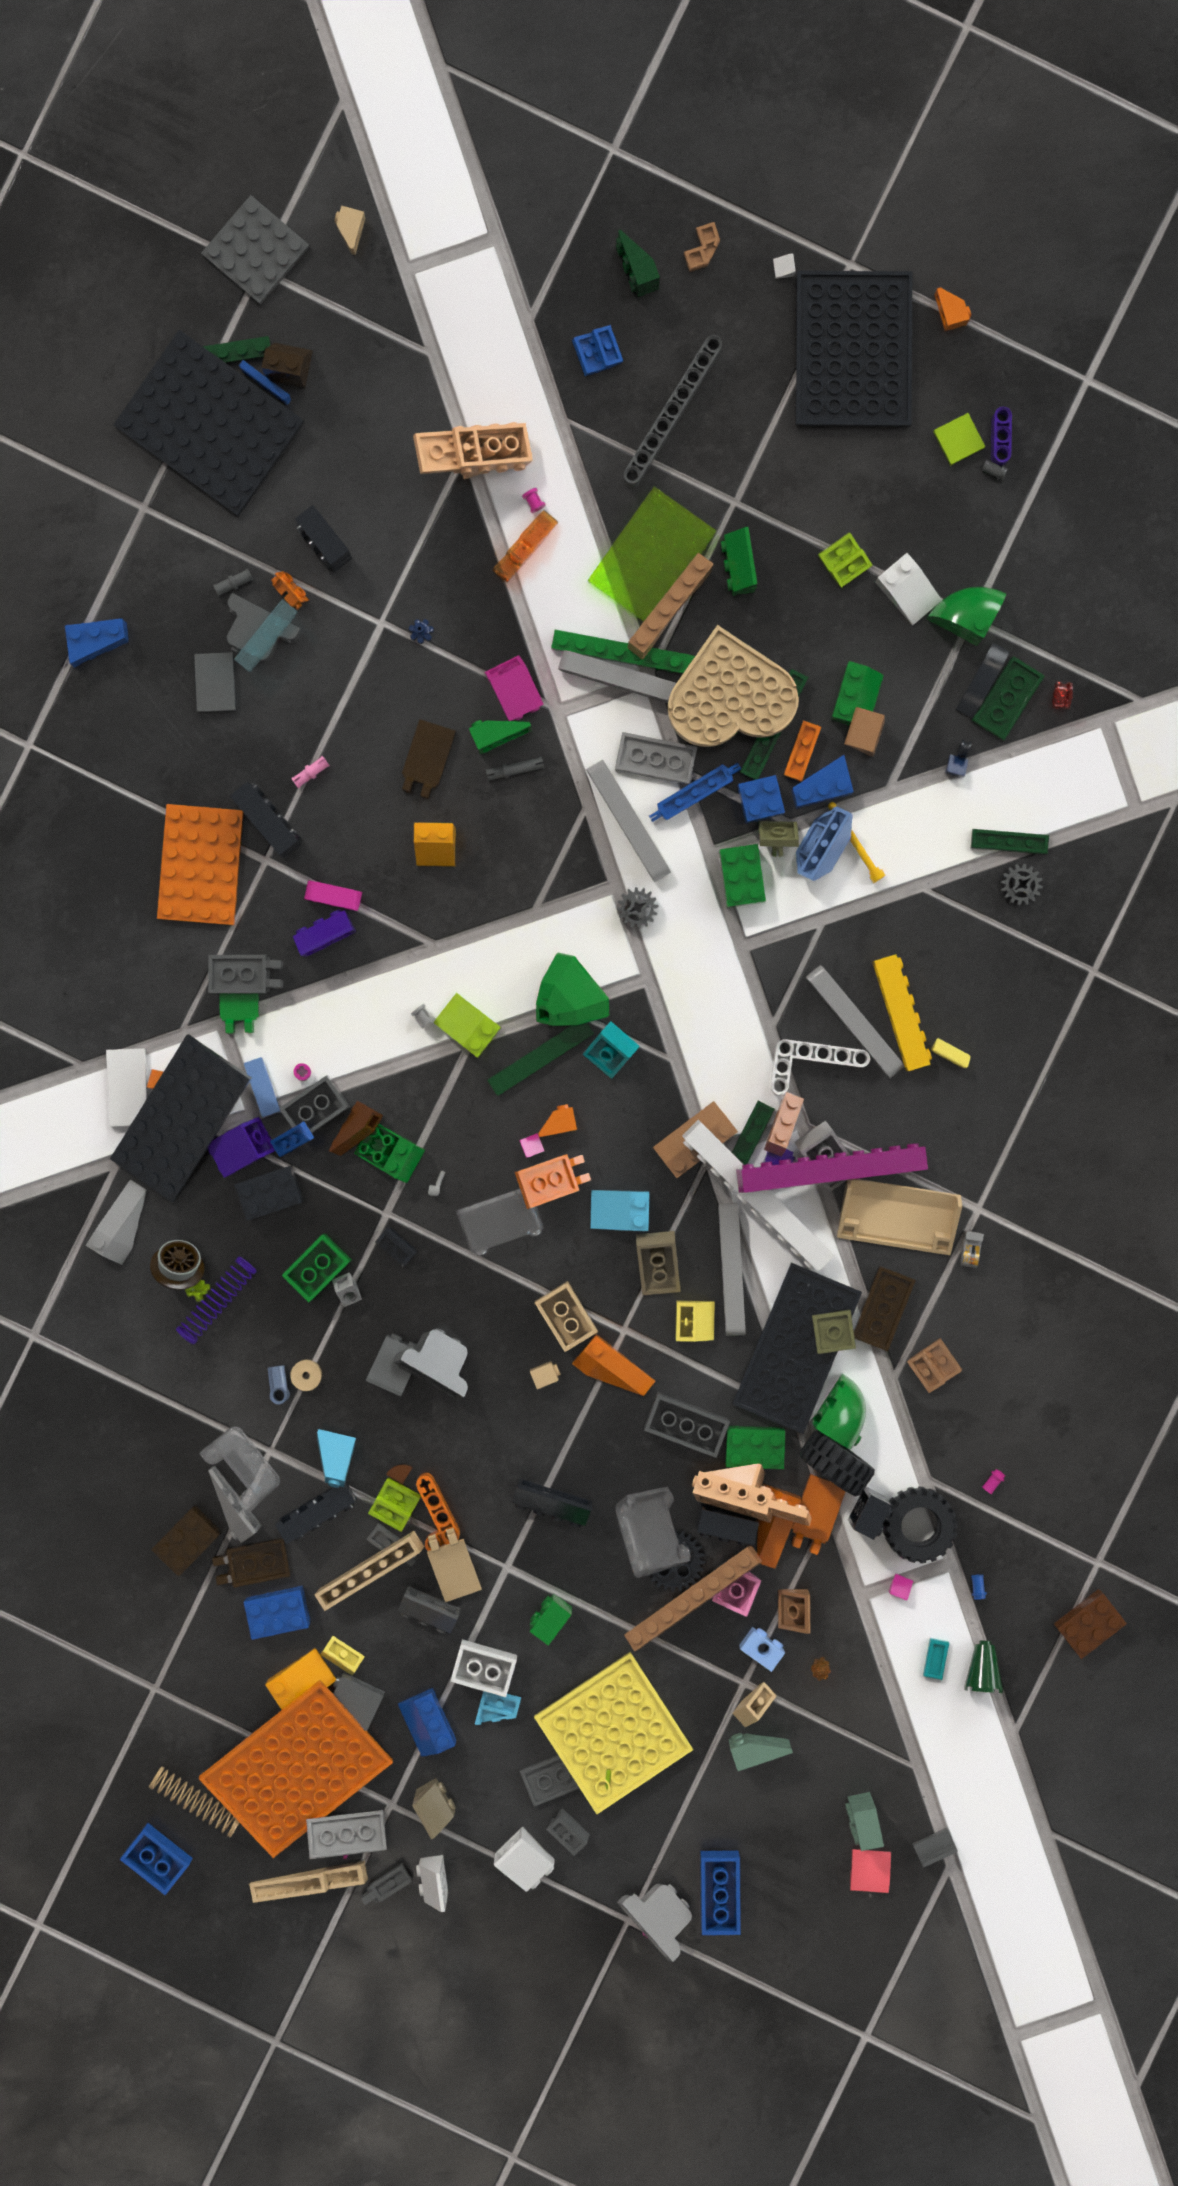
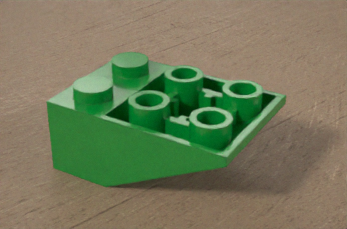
M378 1124L375 1131L359 1143L354 1154L395 1179L407 1183L425 1149Z

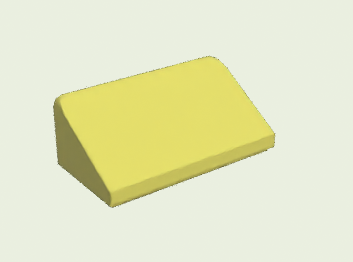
M939 1038L936 1039L931 1048L933 1053L963 1069L968 1067L970 1055Z
M334 1636L331 1637L321 1653V1656L350 1675L355 1673L365 1657Z

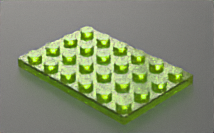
M653 487L591 574L588 582L639 619L645 621L698 553L701 554L716 534V530L659 489Z

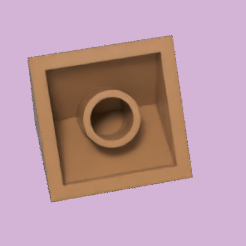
M856 707L844 744L874 757L885 723V715Z
M808 1589L778 1590V1628L806 1634L810 1633V1593Z

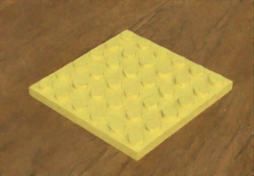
M631 1652L534 1716L596 1814H599L693 1750ZM607 1769L611 1770L610 1784L606 1780Z

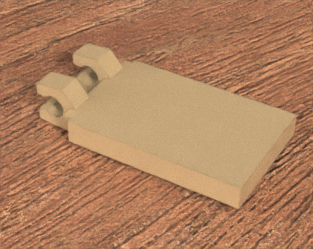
M454 1528L446 1530L450 1544L441 1547L435 1534L428 1536L431 1550L427 1551L445 1602L482 1590L464 1539H457Z

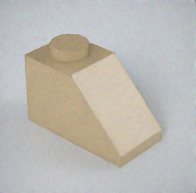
M341 206L340 212L337 211L335 223L352 255H356L366 218L363 211Z
M762 1682L740 1702L733 1714L744 1727H747L759 1721L776 1698V1694L765 1682Z

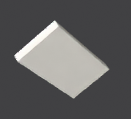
M146 1048L106 1050L109 1127L130 1126L148 1098L146 1088Z

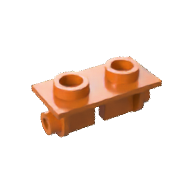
M284 571L275 573L276 576L271 580L272 585L281 595L286 591L288 592L284 599L292 608L298 610L302 606V602L309 601L305 596V591L293 582L290 574Z

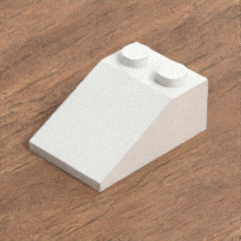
M908 553L881 574L875 582L912 626L942 601L923 571Z
M443 1855L420 1858L419 1865H416L417 1877H421L422 1884H419L420 1896H424V1902L440 1912H445L448 1887Z

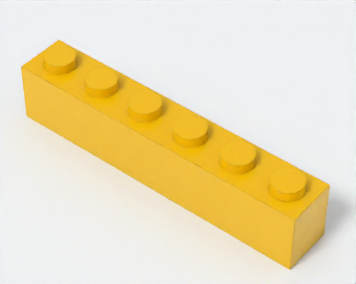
M895 954L873 961L874 970L905 1070L911 1071L931 1065L930 1060H932L930 1050L926 1049L924 1045L926 1037L924 1031H920L918 1026L921 1023L917 1012L914 1013V998L907 990L909 982L901 971L904 968L901 958H897Z

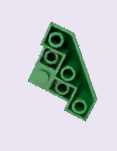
M558 952L540 984L536 1001V1022L552 1026L579 1025L608 1017V996L575 956Z

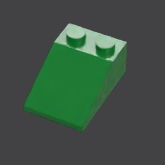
M482 720L471 724L472 727L469 728L480 755L532 731L530 722L516 721L482 722Z

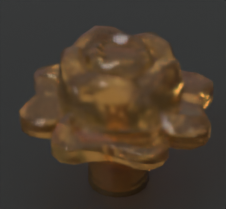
M824 1657L815 1659L814 1664L811 1666L813 1677H817L818 1681L828 1679V1674L831 1673L829 1661H825Z

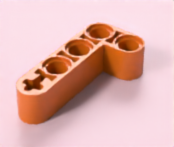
M422 1473L416 1482V1486L438 1529L428 1536L435 1534L441 1547L450 1544L446 1535L447 1529L454 1528L457 1539L460 1536V1529L434 1477L430 1473ZM423 1479H425V1481H428V1480L430 1481L429 1484H428V1487H429V1489H430V1492H428V1493H427V1491H428L427 1486L421 1484L422 1481H423ZM437 1496L439 1503H430L429 1497ZM439 1513H445L448 1519L446 1521H440L437 1515ZM427 1537L425 1541V1548L427 1549V1551H430L431 1547L429 1544V1539Z

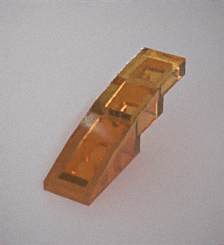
M543 510L522 532L519 539L493 568V571L508 583L558 524V521Z

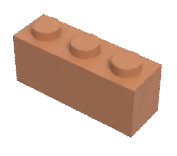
M788 1092L785 1093L778 1107L764 1150L782 1157L788 1147L804 1101L803 1098Z

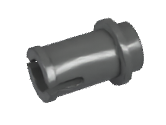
M986 460L982 472L997 477V480H1003L1008 469L1005 468V465L1000 466Z

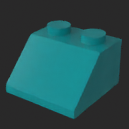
M610 1021L583 1055L612 1079L640 1046Z

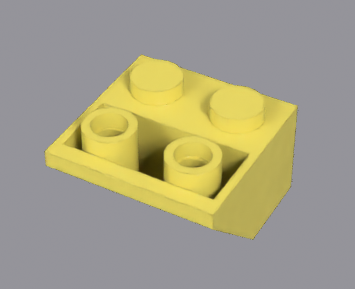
M676 1301V1341L696 1342L714 1340L715 1301Z

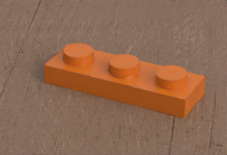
M803 720L783 776L802 782L821 730L820 726Z

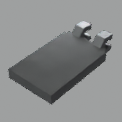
M209 955L208 993L267 994V992H270V988H283V980L270 979V969H283V961L270 960V957H267V955Z

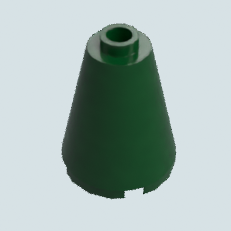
M979 1640V1644H975L964 1684L965 1691H968V1687H972V1691L994 1693L995 1689H999V1693H1003L995 1645H991V1641Z

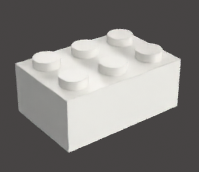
M462 1639L450 1682L506 1697L517 1661V1655Z

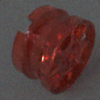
M1056 681L1052 707L1056 709L1063 707V709L1069 710L1072 701L1073 683L1067 682L1062 684V682Z

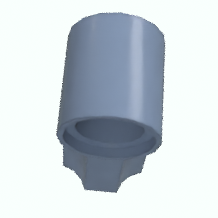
M285 1365L268 1367L270 1399L275 1404H282L290 1397ZM277 1390L283 1391V1400H278L276 1398L275 1394Z

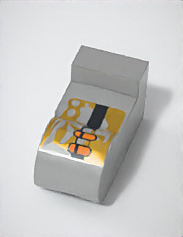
M964 1231L961 1266L978 1267L983 1233Z

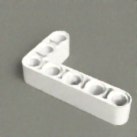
M781 1040L775 1046L770 1089L776 1095H782L787 1092L793 1058L852 1067H865L870 1062V1055L868 1052L859 1049ZM782 1043L789 1045L790 1049L786 1054L781 1053L779 1050ZM802 1045L808 1048L809 1052L806 1056H801L798 1052L799 1047ZM820 1048L827 1050V1057L825 1059L818 1057L817 1052ZM839 1051L846 1053V1059L843 1062L837 1059ZM859 1053L865 1056L863 1064L856 1062V1056ZM779 1062H784L787 1065V1070L784 1073H780L777 1070ZM777 1081L784 1083V1089L781 1092L776 1091L774 1088V1084Z

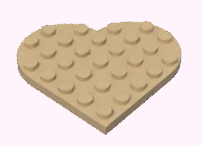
M717 625L672 689L668 701V717L673 729L685 741L697 746L711 747L725 743L738 731L752 737H769L781 732L793 720L798 708L799 697L796 684L786 670Z

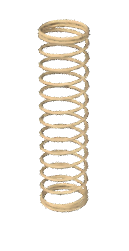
M161 1766L153 1781L149 1785V1788L151 1790L154 1789L156 1785L159 1783V1781L163 1778L157 1791V1793L159 1794L170 1781L164 1793L165 1798L177 1784L170 1801H173L183 1788L182 1793L177 1801V1805H179L185 1798V1796L189 1793L186 1802L183 1806V1809H185L196 1796L189 1811L190 1813L194 1811V1809L203 1799L197 1811L196 1817H198L201 1814V1812L209 1803V1806L203 1816L202 1821H204L215 1808V1811L209 1821V1825H211L213 1821L216 1819V1817L219 1815V1813L222 1811L220 1818L215 1826V1829H217L220 1826V1824L229 1814L224 1824V1827L221 1831L223 1833L235 1817L233 1816V1818L228 1823L229 1818L231 1816V1813L228 1811L221 1820L223 1813L226 1809L224 1806L215 1815L220 1803L219 1801H217L215 1805L211 1808V1810L208 1812L212 1804L213 1797H211L204 1805V1807L201 1809L206 1799L207 1793H205L196 1803V1800L200 1794V1789L197 1790L196 1793L189 1800L191 1793L194 1789V1785L191 1786L185 1793V1795L182 1797L188 1782H185L178 1790V1792L175 1794L180 1784L181 1778H178L174 1785L168 1791L175 1774H172L170 1778L166 1781V1783L163 1785V1782L168 1774V1770H166L160 1777L161 1773L165 1769L163 1766ZM235 1819L227 1835V1837L229 1836V1838L232 1836L237 1826L239 1825V1821L237 1819Z

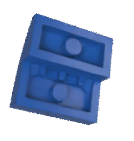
M611 325L594 329L591 333L572 339L585 376L623 363V358Z

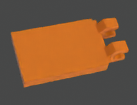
M566 1154L515 1172L527 1209L579 1191V1184L590 1181L589 1173L575 1177L572 1166L585 1162L583 1155L569 1159Z
M810 1474L800 1505L807 1508L806 1510L809 1511L812 1520L810 1526L797 1522L793 1523L791 1529H793L792 1532L795 1534L791 1543L792 1546L800 1549L803 1537L813 1539L809 1551L818 1555L821 1544H825L829 1540L845 1495L844 1490L827 1479Z

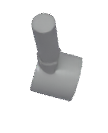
M444 1171L440 1172L436 1186L429 1185L428 1194L430 1196L439 1195L441 1182L445 1175Z

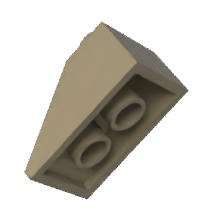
M675 1231L636 1234L642 1295L681 1292Z
M437 1778L416 1789L412 1804L431 1840L452 1820L456 1809L451 1798L448 1799L445 1794L447 1791L442 1782L439 1783Z

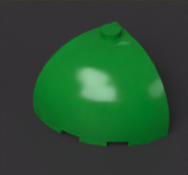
M970 587L956 591L940 601L931 611L927 620L978 646L994 621L1006 597V593L988 587Z
M842 1373L811 1420L817 1430L848 1449H852L853 1446H857L862 1438L860 1433L866 1418V1402L858 1385Z

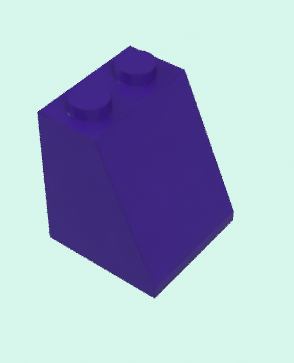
M260 1117L242 1123L217 1137L208 1147L210 1155L214 1158L218 1170L224 1178L275 1152L270 1143L271 1138Z

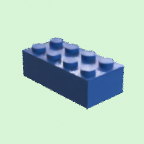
M700 1851L702 1935H741L739 1851Z

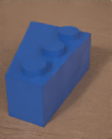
M123 619L65 626L69 663L74 668L85 661L96 658V656L104 652L111 651L129 642L127 623Z
M844 755L792 788L791 792L796 809L852 795L854 791Z

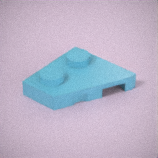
M483 1691L475 1725H481V1722L486 1721L497 1722L501 1719L516 1718L521 1697L510 1694L503 1697Z

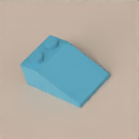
M591 1190V1229L648 1231L649 1191Z

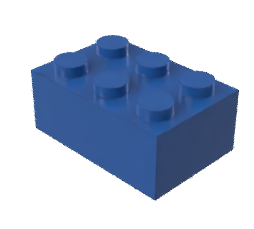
M303 1586L247 1597L244 1601L252 1640L305 1629L311 1623Z
M149 1823L145 1825L120 1858L123 1863L164 1895L168 1893L193 1859Z

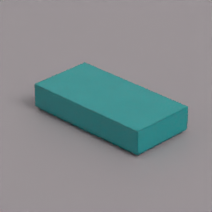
M935 1638L929 1639L923 1671L924 1677L943 1680L949 1641Z

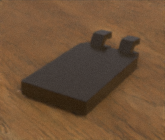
M419 719L402 771L403 777L406 778L402 787L403 791L410 793L414 781L424 784L420 794L421 797L429 799L432 787L436 788V786H439L456 735L455 730Z
M283 1538L228 1548L224 1551L225 1555H218L212 1558L213 1566L227 1564L228 1573L216 1575L217 1585L230 1583L235 1588L291 1576Z

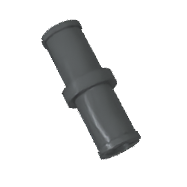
M246 569L234 576H228V579L213 586L218 596L232 589L237 590L239 586L252 581L253 578L249 570Z

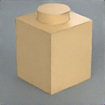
M552 1361L530 1369L537 1389L559 1381L558 1375H561L557 1364L553 1365Z

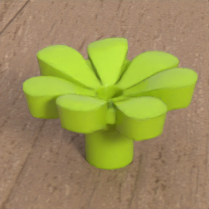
M200 1280L195 1286L185 1289V1292L189 1297L194 1296L196 1302H201L203 1295L207 1294L208 1290H210V1285L205 1284L204 1280Z

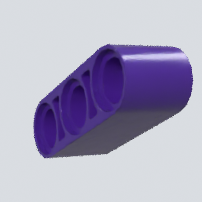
M1004 406L999 407L995 411L991 421V461L1003 466L1006 465L1011 457L1012 413L1009 408ZM1003 414L1006 417V421H1000L997 415ZM997 434H1004L1006 440H999ZM997 453H1003L1006 459L1000 460L997 457Z

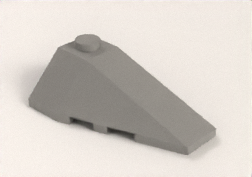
M130 1180L100 1222L86 1246L101 1256L122 1265L133 1249L134 1238L138 1229V1222L147 1189Z
M213 1466L209 1470V1474L231 1530L230 1534L236 1541L239 1540L242 1543L254 1535L262 1525L217 1468Z

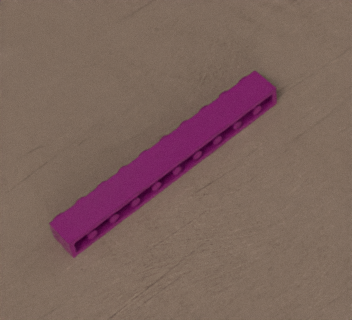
M918 1143L907 1144V1148L903 1149L899 1145L890 1146L887 1151H882V1148H873L871 1153H864V1150L852 1151L853 1155L847 1156L846 1152L834 1153V1157L828 1158L827 1155H817L815 1160H809V1157L797 1158L798 1162H791L790 1159L779 1160V1164L772 1165V1161L761 1162L759 1167H754L753 1164L742 1165V1169H736L739 1193L928 1170L926 1148L919 1147Z

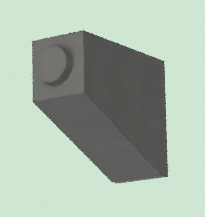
M343 1672L342 1676H337L333 1687L336 1688L334 1695L353 1715L361 1727L367 1731L385 1692Z

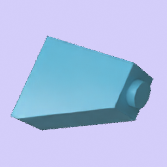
M318 1429L317 1441L325 1483L335 1488L339 1486L344 1487L356 1438Z

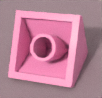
M748 1572L715 1595L712 1601L747 1617L762 1580Z

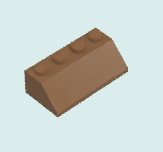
M714 1101L653 1147L676 1178L700 1161L697 1157L699 1153L695 1149L691 1151L683 1143L685 1139L682 1137L697 1120L722 1144L738 1132Z

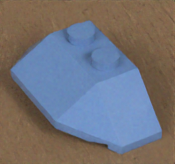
M836 806L813 821L796 851L798 874L816 881L833 870L851 839L852 813Z

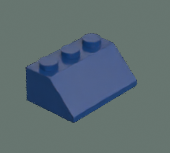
M433 1688L398 1703L421 1757L441 1753L456 1745V1737Z

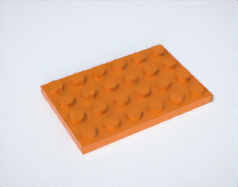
M166 805L157 919L235 925L244 817L242 810Z

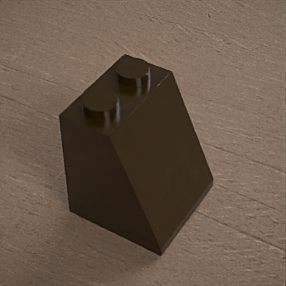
M273 343L265 349L262 370L265 377L274 383L305 389L313 351Z

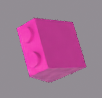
M519 655L485 672L509 721H517L524 714L536 712L540 709V706L544 705L528 669Z

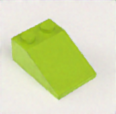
M457 992L433 1022L477 1058H479L502 1028Z

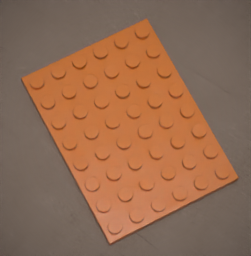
M319 1680L199 1776V1780L274 1858L307 1832L306 1819L326 1817L390 1766L393 1760L374 1738L361 1727L353 1715L324 1683Z

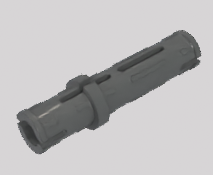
M542 756L509 765L505 763L500 767L486 769L487 775L495 773L487 776L488 781L503 777L507 779L512 775L544 769L543 763L535 765L536 763L543 762Z

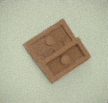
M941 1338L907 1361L928 1393L945 1384L947 1380L962 1371V1368Z

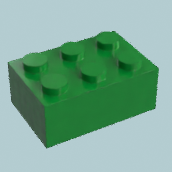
M758 844L720 849L719 858L726 907L732 908L765 903L766 897Z
M324 1233L282 1276L308 1302H311L341 1272L351 1259Z
M728 1426L725 1448L726 1467L735 1468L761 1464L763 1469H784V1428Z

